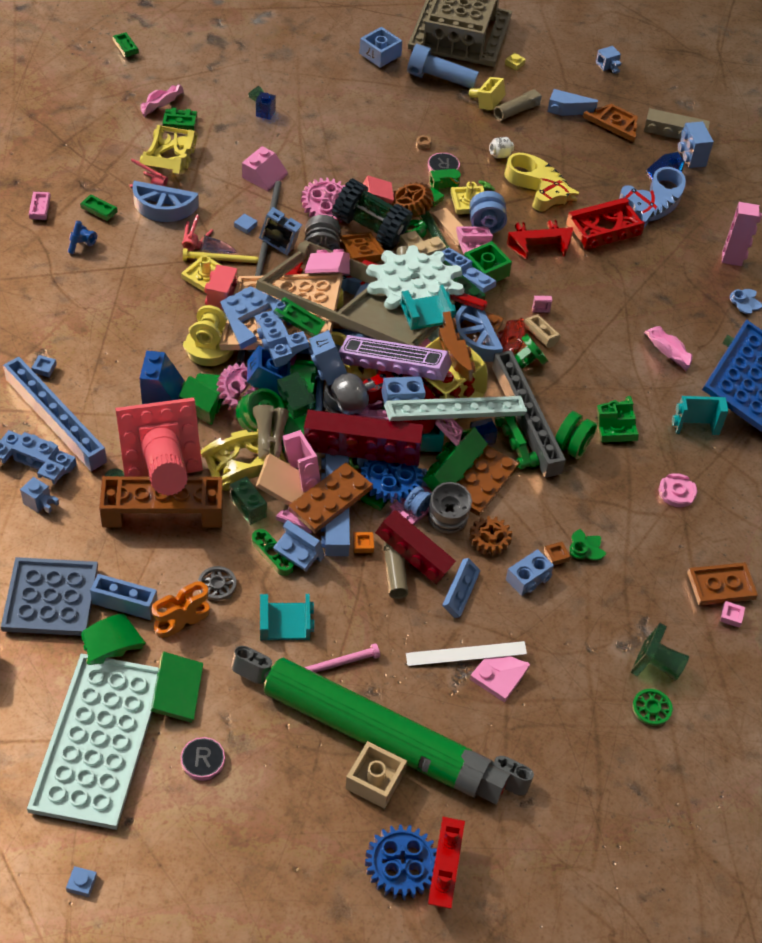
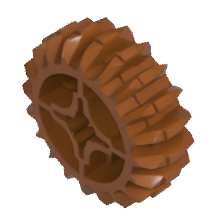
M410 182L409 185L404 184L403 187H398V190L394 191V201L390 208L398 203L412 211V219L420 217L422 214L425 215V212L430 211V207L433 206L434 197L432 190L423 182L419 184L418 182L414 184Z

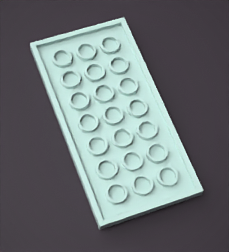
M81 653L27 811L32 814L117 830L153 713L150 709L158 667L106 658L103 664L88 665L86 663L88 654Z

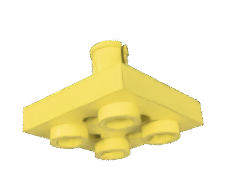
M468 182L466 187H451V196L456 214H470V201L478 193L484 192L483 186H477L475 182H472L470 186V182Z
M203 255L181 273V278L204 292L206 283L210 281L211 271H214L216 265L220 264L207 255Z

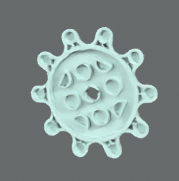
M415 245L409 246L406 254L396 255L392 251L386 250L381 256L385 264H371L366 269L367 275L378 279L368 285L367 292L370 294H385L388 298L385 300L384 306L390 310L400 305L402 291L409 290L412 299L436 296L439 293L440 285H444L445 290L449 294L462 295L464 293L463 285L453 281L454 278L462 275L461 267L458 265H444L445 256L441 251H436L432 255L419 253L418 247Z

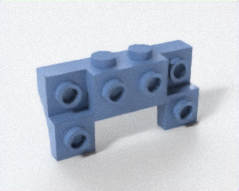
M281 301L271 304V311L255 315L259 339H262L264 350L269 351L275 367L287 364L295 354L310 348L304 331L289 335L282 322L284 319L274 314L275 308L282 311L285 309L286 305Z
M8 430L0 440V460L2 463H5L13 455L15 461L39 470L37 472L38 478L45 477L52 480L53 484H56L64 474L71 472L77 464L76 457L59 451L58 445L43 440L33 434L24 432L20 435Z

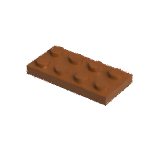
M486 446L483 449L484 453L474 460V465L465 471L464 477L459 482H456L466 487L472 498L470 512L477 516L483 513L519 466V462L489 446Z
M345 462L288 505V511L310 530L317 533L373 489V484Z

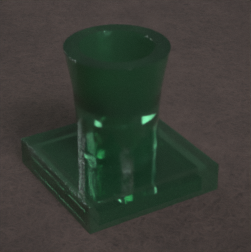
M659 623L644 640L630 672L638 676L650 663L676 681L682 674L689 660V655L675 651L660 643L667 626Z

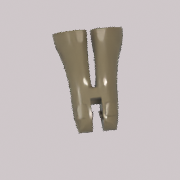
M271 405L253 407V416L258 427L259 459L265 460L269 453L277 458L280 457L282 436L289 415L287 409H274V406Z

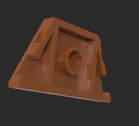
M613 104L595 108V111L591 113L588 111L584 112L583 118L635 142L638 116Z

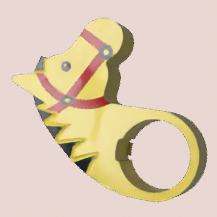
M514 153L509 156L504 172L505 178L516 186L537 191L532 204L535 210L543 212L555 204L565 205L567 201H577L575 196H578L579 192L569 187L562 175L544 160L526 153ZM514 167H521L528 170L529 172H521L516 170Z

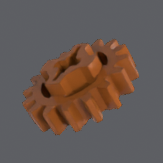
M487 516L486 520L480 517L479 522L474 521L473 526L470 527L469 540H472L471 545H477L476 551L484 550V555L490 552L494 556L496 551L502 554V550L507 551L508 545L512 541V531H509L510 525L504 526L505 520L499 522L497 521V516L494 519Z

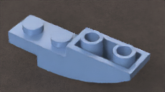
M451 248L442 251L445 260L452 266H460L462 275L483 293L496 287V280L472 267L470 259Z

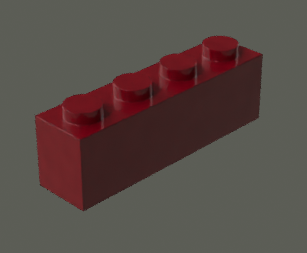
M394 510L375 532V534L436 585L456 562L455 559L397 510Z

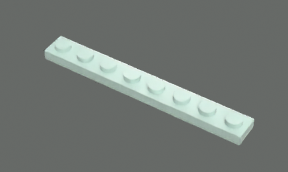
M521 396L386 401L384 404L389 421L524 416L527 412Z

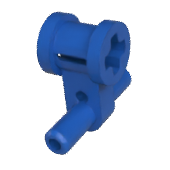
M77 220L69 237L68 253L74 254L76 245L79 242H85L86 245L92 246L97 240V233L87 230V227Z

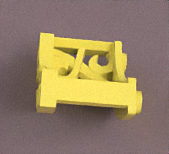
M157 125L153 133L154 140L148 151L143 152V155L140 157V163L147 167L170 169L175 174L185 173V169H188L191 163L190 154L195 151L198 133L193 130ZM164 132L174 133V139L171 140V137L168 133V137L166 139H163L162 137ZM177 134L187 135L177 138ZM174 148L177 156L171 158L161 157V153Z
M258 429L257 432L242 430L231 433L232 437L222 441L219 438L201 450V455L205 458L212 477H221L219 471L224 468L222 476L224 491H228L245 480L259 477L264 459H259L257 456L251 464L234 460L242 448H247L249 451L258 454ZM281 450L279 459L287 463Z

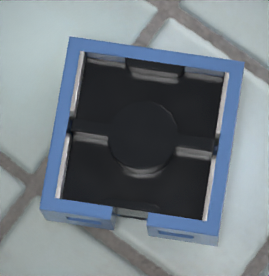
M273 207L266 215L259 239L288 255L295 246L302 224L292 218H286L284 213Z

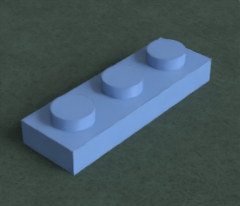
M469 558L462 560L442 604L454 618L461 617L480 573V569Z

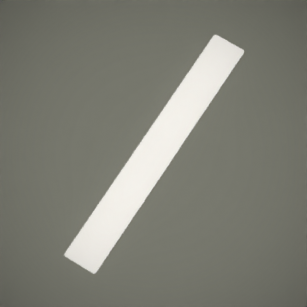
M522 641L406 653L407 665L412 666L527 654L525 642Z

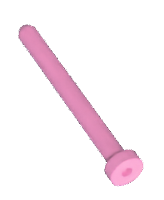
M375 643L370 645L371 648L304 668L317 673L372 656L374 659L380 658V652Z

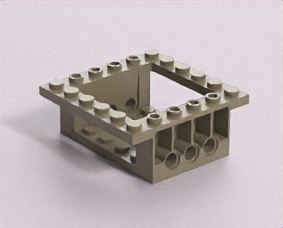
M426 0L408 43V49L413 50L416 44L431 48V54L495 67L512 11L498 8L499 0ZM489 21H495L486 49L484 50Z

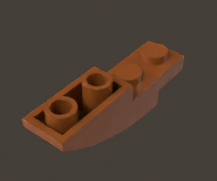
M450 311L443 312L444 328H439L441 347L444 351H448L453 368L466 380L472 381V375L475 373L474 361L470 362L472 357L471 348L466 346L465 339L460 340L459 333H455V329H457L456 320L451 317Z

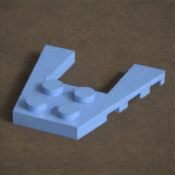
M251 286L220 301L240 349L257 342L256 336L242 322L269 308L271 309V304L280 301Z

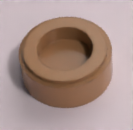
M421 135L416 138L417 148L427 150L431 147L432 139L429 136Z

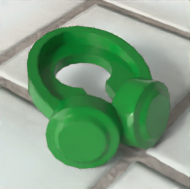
M412 219L409 226L417 228L405 231V233L415 230L421 238L425 237L426 229H428L427 224L422 219Z

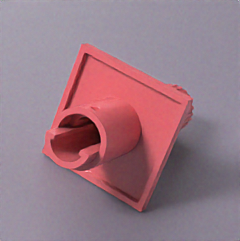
M194 398L115 408L125 477H150L154 490L159 494L169 496L175 493L178 494L179 491L181 492L185 488L188 481L187 473L203 471Z

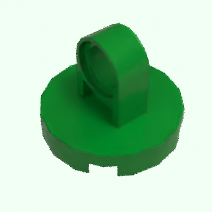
M525 334L522 340L527 346L515 355L520 368L526 367L536 358L542 365H545L548 362L547 357L533 342L532 338Z

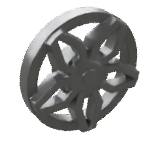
M210 567L204 570L198 581L203 583L209 582V584H206L209 593L207 600L220 601L228 599L236 589V577L231 570L225 567ZM212 572L211 578H204L207 574ZM221 572H224L229 576H222Z

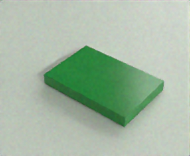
M163 651L160 657L150 711L192 723L195 716L203 663Z

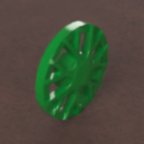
M644 689L638 692L632 704L635 716L641 722L651 726H659L666 723L673 711L672 703L668 696L656 689ZM648 694L649 699L645 700L643 695ZM655 694L661 697L660 701L654 698ZM636 702L643 703L644 707L637 706ZM661 705H668V709H661ZM645 711L647 715L643 717L639 712ZM662 713L666 717L662 719L658 714ZM649 716H654L655 721L649 720Z

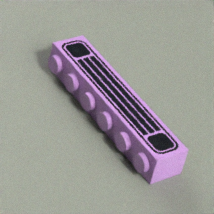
M347 335L339 350L343 363L349 366L354 365L378 369L380 371L407 374L414 377L421 376L431 380L444 381L452 365L448 351Z

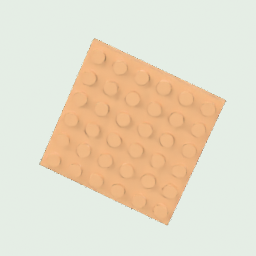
M342 273L284 275L272 285L336 311L343 277ZM239 276L234 294L250 286L256 289L257 280L263 276ZM312 313L326 322L319 334L328 330L332 334L334 321ZM255 316L242 323L256 336L257 342L240 349L239 343L227 320L219 344L220 349L255 350L258 345L263 347L262 339H259L257 333L258 327ZM282 320L289 335L302 332V330L292 324L287 325ZM304 332V334H305V336H306V338H307V340H308V342H309V338H312V337Z

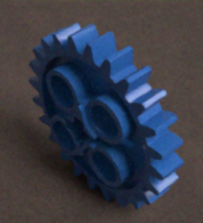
M369 460V462H364V467H361L360 474L373 484V489L369 492V496L376 495V500L383 498V502H386L387 499H390V502L393 503L394 499H397L401 503V498L406 500L415 487H422V469L415 465L408 466L400 463Z
M400 824L398 830L395 831L394 827L390 826L389 833L382 829L381 837L375 835L374 842L369 843L370 850H366V857L368 859H365V866H368L366 874L372 875L371 883L378 882L377 890L385 888V896L391 891L393 892V899H396L399 893L402 895L403 900H405L407 893H410L411 897L415 898L416 891L423 895L424 887L430 889L437 848L431 849L434 841H426L427 833L420 836L419 828L415 832H411V825L408 826L407 830H403L402 824ZM392 848L395 850V853L389 854L385 849ZM415 848L419 852L411 853L408 851V849ZM415 869L420 874L412 875L409 871ZM394 870L397 874L390 876L386 871Z

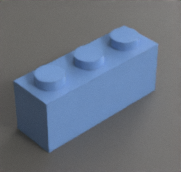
M101 574L97 575L90 589L92 604L151 620L153 616V603L158 601L157 590Z

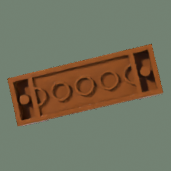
M102 476L99 506L102 527H122L123 513H201L202 527H222V477H187V484L181 492L166 496L154 490L150 477Z

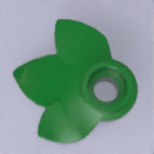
M581 529L572 534V544L569 548L572 557L576 559L587 558L594 561L606 556V552L599 548L601 536H586Z

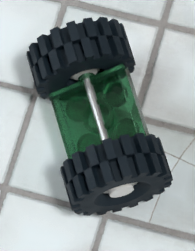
M353 178L345 184V187L343 186L341 193L339 192L338 198L333 205L332 215L347 224L353 220L377 233L376 240L390 249H394L400 242V235L407 231V227L411 223L412 211L398 203L392 206L368 192L369 189L366 185Z

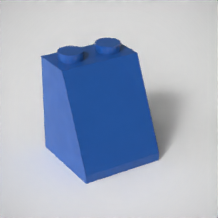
M146 350L139 378L142 404L179 400L185 380L165 352Z

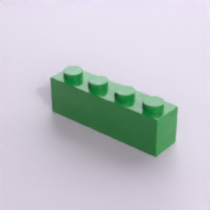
M475 427L463 430L460 443L457 446L452 441L445 443L443 446L445 451L437 455L436 459L438 462L430 466L423 480L432 492L442 483L459 482L464 477L465 471L474 465V460L484 453L483 449L488 445Z

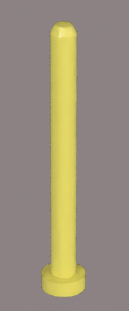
M183 248V260L185 261L188 258L199 259L203 255L218 261L258 263L259 260L256 256L188 251L187 248Z

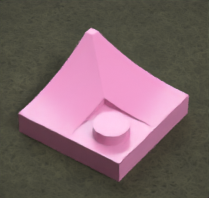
M511 656L484 658L470 675V680L505 702L529 669L530 664Z

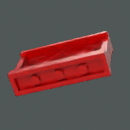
M625 197L570 211L566 225L568 228H574V233L583 244V248L587 250L642 235L645 223L640 220L629 205V200ZM604 219L616 222L612 229L602 228L597 225L600 220Z

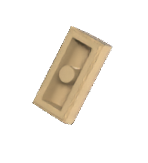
M538 314L526 318L524 321V327L547 348L553 347L559 341L561 335Z

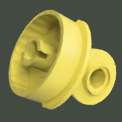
M211 305L202 306L196 315L198 322L190 326V333L187 335L186 341L183 342V347L188 357L199 365H220L229 360L234 351L221 350L219 345L227 317L218 307Z

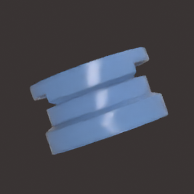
M420 486L415 487L408 495L404 503V509L408 512L412 511L416 517L422 516L421 512H425L430 505L432 494L424 492V489Z

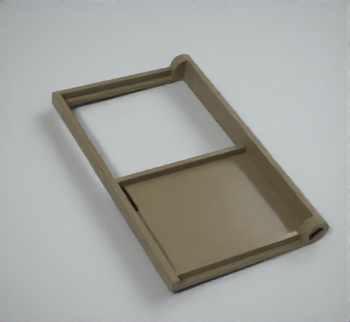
M307 240L298 245L297 253L257 280L256 289L281 300L283 297H286L307 311L334 321L339 326L356 333L360 332L376 340L419 346L440 326L411 330L401 305L392 310L387 309L384 306V302L388 297L385 294H370L367 292V288L336 312L272 285L304 260L309 259L311 253H317V250H327V253L333 252ZM350 258L349 276L368 284L378 280L367 275L366 269L368 265ZM450 299L451 304L455 305V301Z

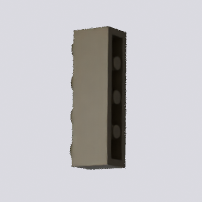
M649 108L644 132L681 140V132L684 129L685 123L703 121L708 130L710 121Z

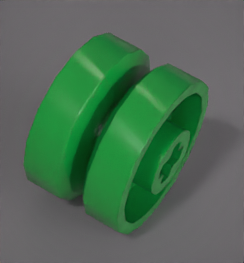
M261 388L241 398L236 407V418L244 430L257 432L258 427L253 416V407L271 405L274 406V409L284 408L282 399L276 392Z
M575 411L570 412L555 436L561 451L568 449V455L579 459L590 445L597 429V423L590 419L583 421V415Z

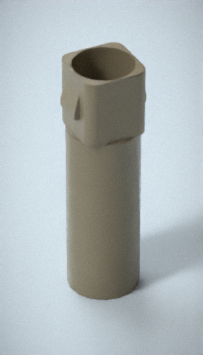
M533 89L522 96L494 108V115L497 120L502 121L540 105L542 96Z
M384 541L383 551H385L389 596L394 599H401L408 595L405 560L403 556Z

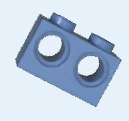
M421 376L383 379L381 392L384 404L386 401L422 400L425 398V389Z
M537 549L508 568L506 581L522 596L527 592L531 593L540 583L547 582L552 577L554 565Z

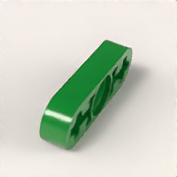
M255 530L252 533V545L279 575H290L294 570V563L280 554L271 556L267 553L270 549H273L277 541L266 530ZM281 562H282L284 565H288V567H287V568H286V566H282V567H281Z

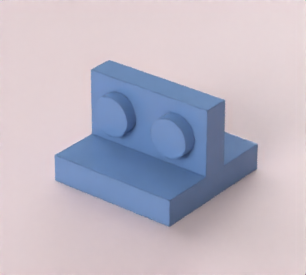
M289 520L283 525L285 533L273 547L274 551L304 571L308 570L315 559L321 562L325 555L320 540Z

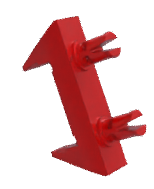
M549 220L547 222L549 229L527 230L524 222L522 227L517 222L515 224L516 231L508 232L507 246L524 259H528V245L556 243L564 257L570 245L574 228H559L557 220H554V224Z
M442 817L428 905L447 909L452 908L465 826L464 820Z

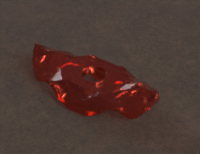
M523 318L507 321L504 330L498 332L497 337L503 347V352L512 350L515 356L522 348L524 342L522 337L525 335ZM511 339H517L515 343H508Z

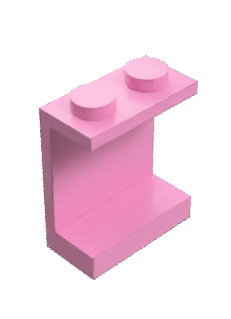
M300 430L282 437L286 462L290 463L294 468H299L301 488L303 492H306L321 480L317 455Z

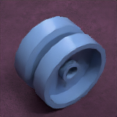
M484 191L471 199L469 209L472 227H488L491 234L504 228L507 223L506 202L502 195L494 191Z

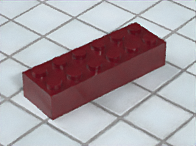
M308 410L304 425V437L315 453L419 466L423 424Z

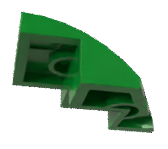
M627 396L621 402L613 400L609 403L597 405L601 442L638 441L639 434L631 396Z
M117 614L100 620L81 633L84 651H87L88 654L86 660L88 665L103 664L106 658L123 656L126 650L142 649L146 644L125 614Z

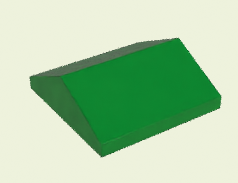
M189 376L181 390L179 399L194 398L197 418L210 425L213 424L220 392Z

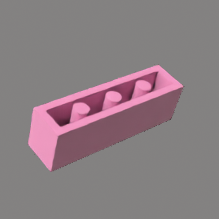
M738 203L722 251V263L742 266L743 261L747 260V249L752 246V235H756V224L760 223L762 213L759 212V205Z

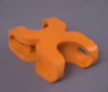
M197 581L183 587L176 597L167 595L153 603L152 615L156 619L154 622L155 634L161 638H167L181 631L186 623L191 625L205 619L210 613V606L206 602L209 596L207 585ZM195 590L203 591L201 594L193 596ZM202 607L204 610L199 612L196 611V608ZM160 608H166V609H167V610H166L165 612H163V613H162V612H158V609H160ZM169 623V628L165 630L160 629L162 625Z

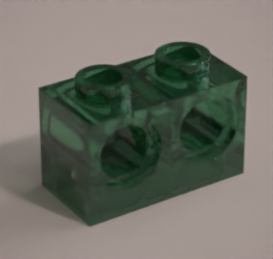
M247 476L230 484V499L249 525L267 517V502Z

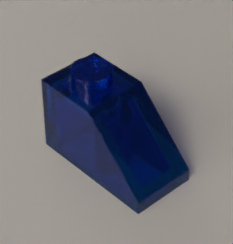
M679 152L664 154L646 169V173L652 181L655 171L662 167H673L682 172L685 161Z

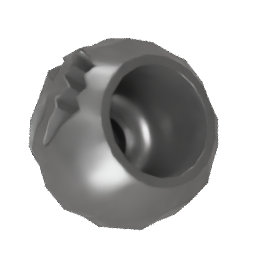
M351 373L340 375L331 386L341 412L347 415L362 412L369 401L367 391L375 388L373 380L364 384L357 375Z

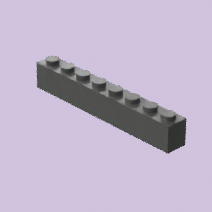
M512 350L495 353L492 369L505 396H521L527 412L524 416L515 417L532 452L535 451L538 456L539 467L544 478L562 474L566 459Z

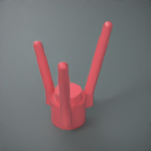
M131 159L133 163L149 171H144L143 173L152 178L151 184L166 187L168 177L163 176L161 173L154 171L135 159Z
M196 215L189 234L190 222H186L182 245L189 251H194L196 248L200 249L201 244L213 232V229H211L199 241L198 236L194 233L199 215Z

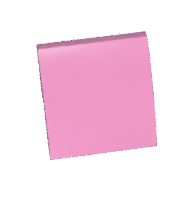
M485 226L456 228L463 253L491 242L493 238L490 230Z

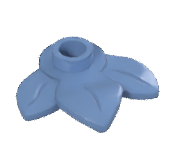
M737 289L730 294V301L745 314H752V311L762 308V303L754 298L757 294L755 290Z

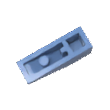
M554 89L549 100L547 112L561 116L583 115L585 111L589 113L594 112L595 108H597L598 100Z

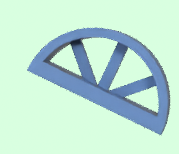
M139 181L133 182L134 205L138 212L148 219L159 222L179 221L193 214L199 206V196L196 192ZM146 200L157 202V204H150ZM163 203L174 206L163 207Z
M467 305L461 306L455 316L457 325L455 333H459L460 340L465 339L466 345L470 346L483 361L493 362L494 354L503 352V347L485 311ZM467 320L475 323L476 326L461 329L460 324ZM480 332L481 334L476 342L465 335Z

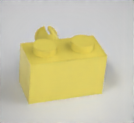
M490 77L480 89L471 88L469 90V97L478 98L479 108L494 110L506 95L504 78Z

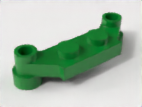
M495 417L494 420L497 428L502 427L504 435L510 439L511 448L516 450L519 456L517 459L519 469L539 466L536 452L528 453L526 441L516 424V417Z

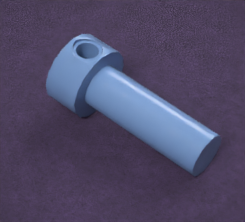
M420 44L415 45L407 67L408 74L422 78L424 73L470 89L475 87L479 75L478 71L430 55L431 48Z

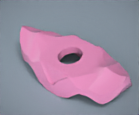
M172 85L167 91L155 90L150 93L147 102L141 104L143 116L145 117L155 109L167 105L180 94H183L182 85Z
M661 326L645 331L644 335L649 337L660 352L683 367L685 372L687 371L692 362V354L686 351L684 344L677 337L666 334Z

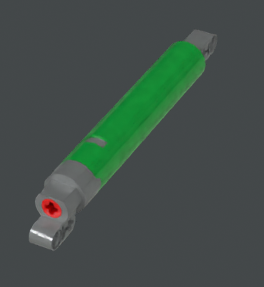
M238 646L234 650L231 669L255 683H264L265 695L363 744H366L368 741L406 760L407 766L453 789L455 788L473 798H476L478 795L496 805L502 797L504 790L519 796L528 793L534 773L529 767L511 758L498 756L493 762L491 759L472 751V749L284 657L278 659L272 666V660L268 656L250 647Z

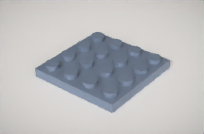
M15 557L1 630L3 632L81 636V633L88 628L92 606L90 589L97 577L98 562Z

